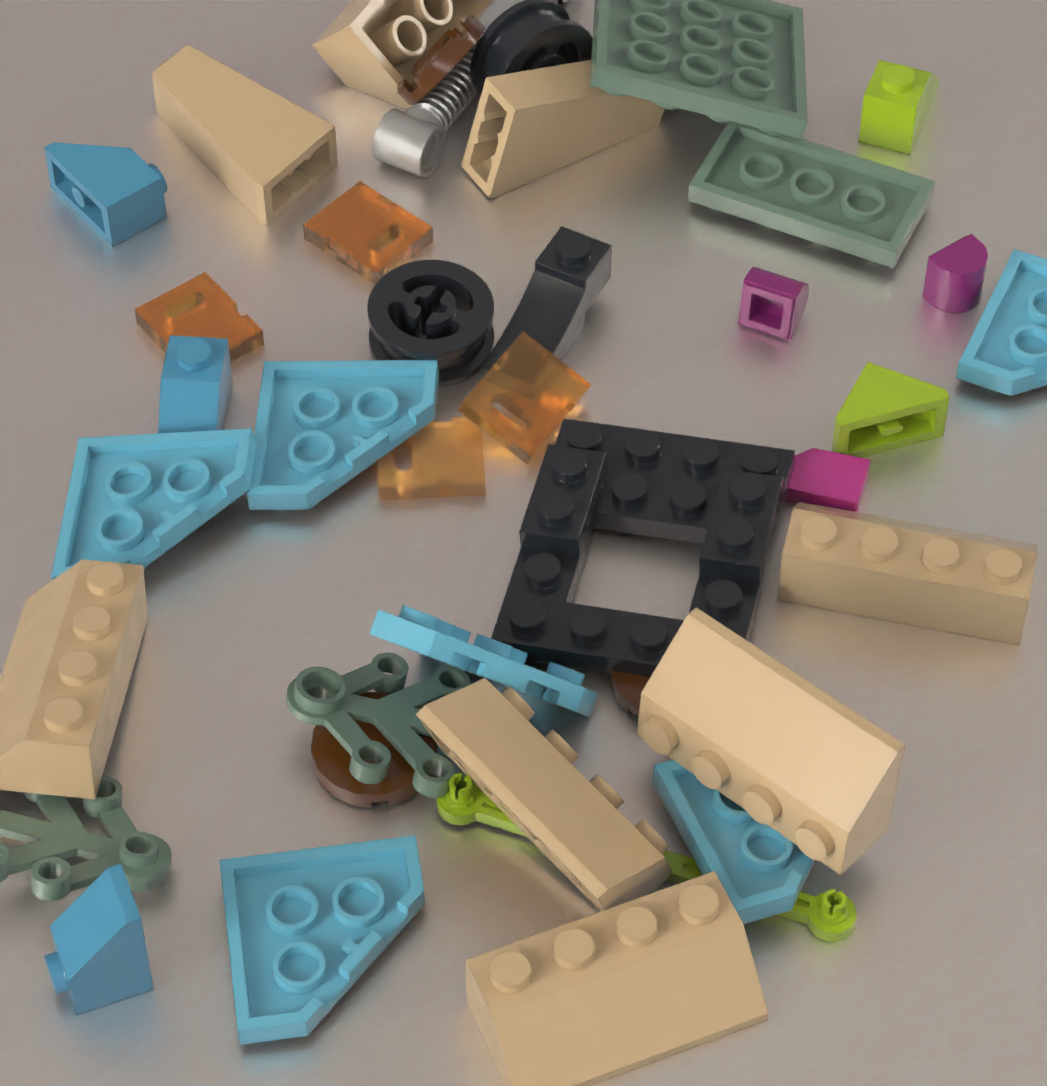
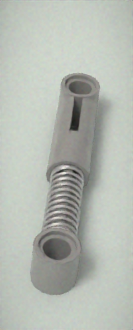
M492 0L478 16L477 20L486 30L504 11L524 0ZM554 0V1H556V2L561 1V2H564V3H565V2H569L570 0ZM478 41L460 62L411 108H407L404 112L395 108L390 109L383 116L373 139L372 153L376 160L422 178L429 177L435 171L446 145V131L478 92L472 83L470 75L471 59Z

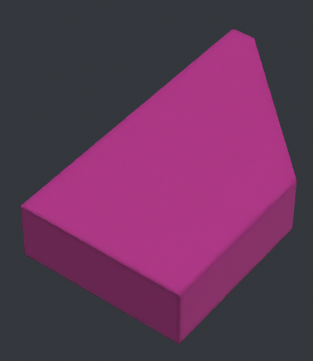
M811 448L795 455V464L786 502L795 504L804 502L858 512L869 476L871 460L817 448Z

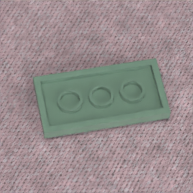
M730 122L727 123L690 182L688 201L894 268L933 198L935 181L802 138L798 139L787 135L771 136L758 128Z

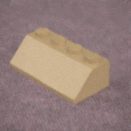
M352 0L312 46L345 86L401 108H411L413 105H409L397 93V86L400 81L405 78L412 84L416 78L411 73L414 69L413 65L448 29L452 30L456 27L462 32L465 28L459 22L461 18L465 15H473L477 19L492 0Z
M799 502L792 510L782 552L777 601L1020 645L1032 587L1037 545Z
M82 559L27 597L0 677V790L96 799L148 620L143 565Z
M694 608L686 616L641 693L637 736L643 739L653 751L668 756L694 774L704 786L716 789L745 809L755 821L770 826L796 844L806 856L813 860L821 861L838 874L842 875L889 829L906 745L698 608Z
M484 678L426 704L416 713L439 748L465 774L470 776L472 782L599 911L653 893L673 873L666 858L662 855L670 848L666 841L644 819H641L633 826L617 810L624 803L619 794L598 774L588 781L572 765L579 759L577 753L553 729L544 737L528 721L535 712L510 686L500 693Z
M715 871L466 959L467 1004L505 1086H592L768 1020V1010L744 924Z

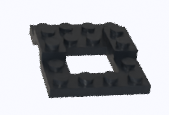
M563 418L555 445L548 444L519 531L520 552L491 639L528 653L525 661L544 664L553 662L564 667L611 674V670L645 677L652 676L684 620L572 603L593 532L597 528L703 544L699 556V578L689 613L694 608H698L749 642L761 598L767 549L776 514L784 510L795 464V450Z

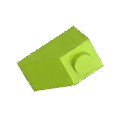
M879 60L864 93L858 142L911 155L938 90L940 78L932 72Z

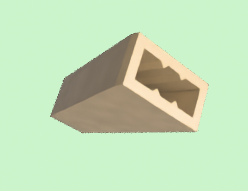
M189 44L170 59L163 61L152 72L156 113L255 219L263 225L268 226L338 166L334 125Z
M591 60L486 77L461 167L489 198L499 197L659 126L665 108L658 106L652 101L629 95L613 96L604 92L601 88L590 86Z

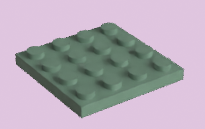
M595 0L590 86L601 88L604 92L613 96L629 95L652 101L658 106L669 110L680 108L704 114L720 123L735 122L755 127L771 136L787 135L801 139L808 122L803 9L771 0Z

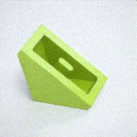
M867 362L835 418L832 452L862 458L944 436L950 397L944 388Z

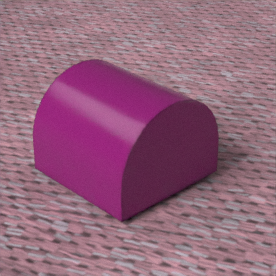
M970 234L928 256L923 297L932 306L947 313H964L972 310L979 304L988 259V252L983 243L973 234Z
M752 267L743 280L738 324L791 341L806 308L809 284Z

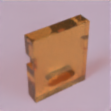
M361 181L303 224L305 240L322 251L331 250L336 254V260L374 285L389 271L405 264L433 242L432 226ZM396 238L393 242H391V243H390L388 246H386L383 250L377 251V250L380 249L383 245H385L388 241H390L391 239Z
M206 272L135 309L136 323L165 354L170 335L228 339L230 362L264 345L263 330L247 314L241 316L238 313L236 302Z
M523 331L462 401L458 411L524 463L528 464L559 427L564 417L584 397L592 384ZM496 402L504 406L523 421L527 428H521L497 410L492 403Z
M481 416L451 417V422H434L433 420L378 459L379 500L486 495ZM408 448L412 451L413 465L409 470L402 471L396 468L395 452L397 449Z

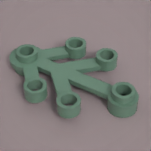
M381 653L376 655L370 664L344 675H340L334 670L325 667L304 669L289 684L286 693V705L291 714L307 724L321 725L327 728L351 755L349 771L356 780L365 784L382 782L388 773L391 753L382 743L371 741L354 720L373 724L415 769L412 784L418 793L430 798L446 795L449 790V780L454 775V766L447 758L436 754L418 735L431 736L416 713L426 704L470 685L469 676L463 670L453 666H443L438 668L432 677L404 688L409 670L407 662L397 654ZM372 689L380 693H392L378 700L359 696ZM365 760L373 761L376 764L367 763ZM427 774H434V775L438 776L439 778L431 777V776H429V775H427Z
M102 776L96 799L83 798L84 811L91 817L99 818L109 837L87 832L65 796L23 792L27 799L37 803L47 821L0 809V836L28 843L11 849L0 843V882L4 881L9 875L31 869V890L41 900L57 901L63 899L71 891L90 886L107 868L118 864L122 865L132 892L149 891L162 883L164 876L171 867L172 853L169 845L155 835L137 831L122 808V786L114 778ZM81 856L91 860L70 866L64 859Z

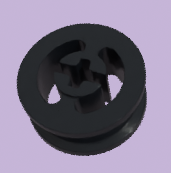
M524 0L499 15L479 39L470 64L472 83L482 94L486 77L591 60L592 36L581 24L570 20L566 10L556 1Z
M444 260L409 262L385 274L375 284L370 293L367 304L370 325L369 347L374 360H437L439 371L438 388H443L464 382L477 374L493 350L494 329L492 323L494 319V300L492 293L480 276L462 265ZM422 334L426 335V339H422Z

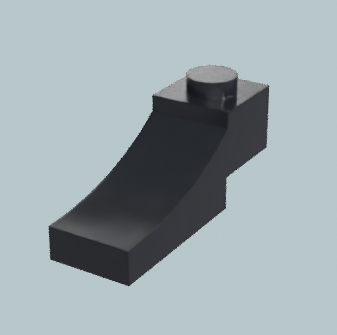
M563 226L560 227L535 261L534 273L517 309L493 350L480 367L481 384L532 403L583 332L585 312L611 278L612 245Z

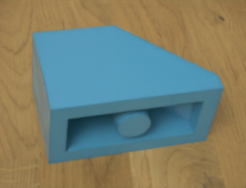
M56 142L44 147L51 188L111 247L167 218L164 193L167 192V184L163 174L153 163L147 164L131 148Z
M170 335L160 382L158 433L225 430L233 388L228 339Z
M118 864L107 868L50 925L55 952L44 955L45 964L55 994L68 991L76 1016L154 990L141 916L122 865Z

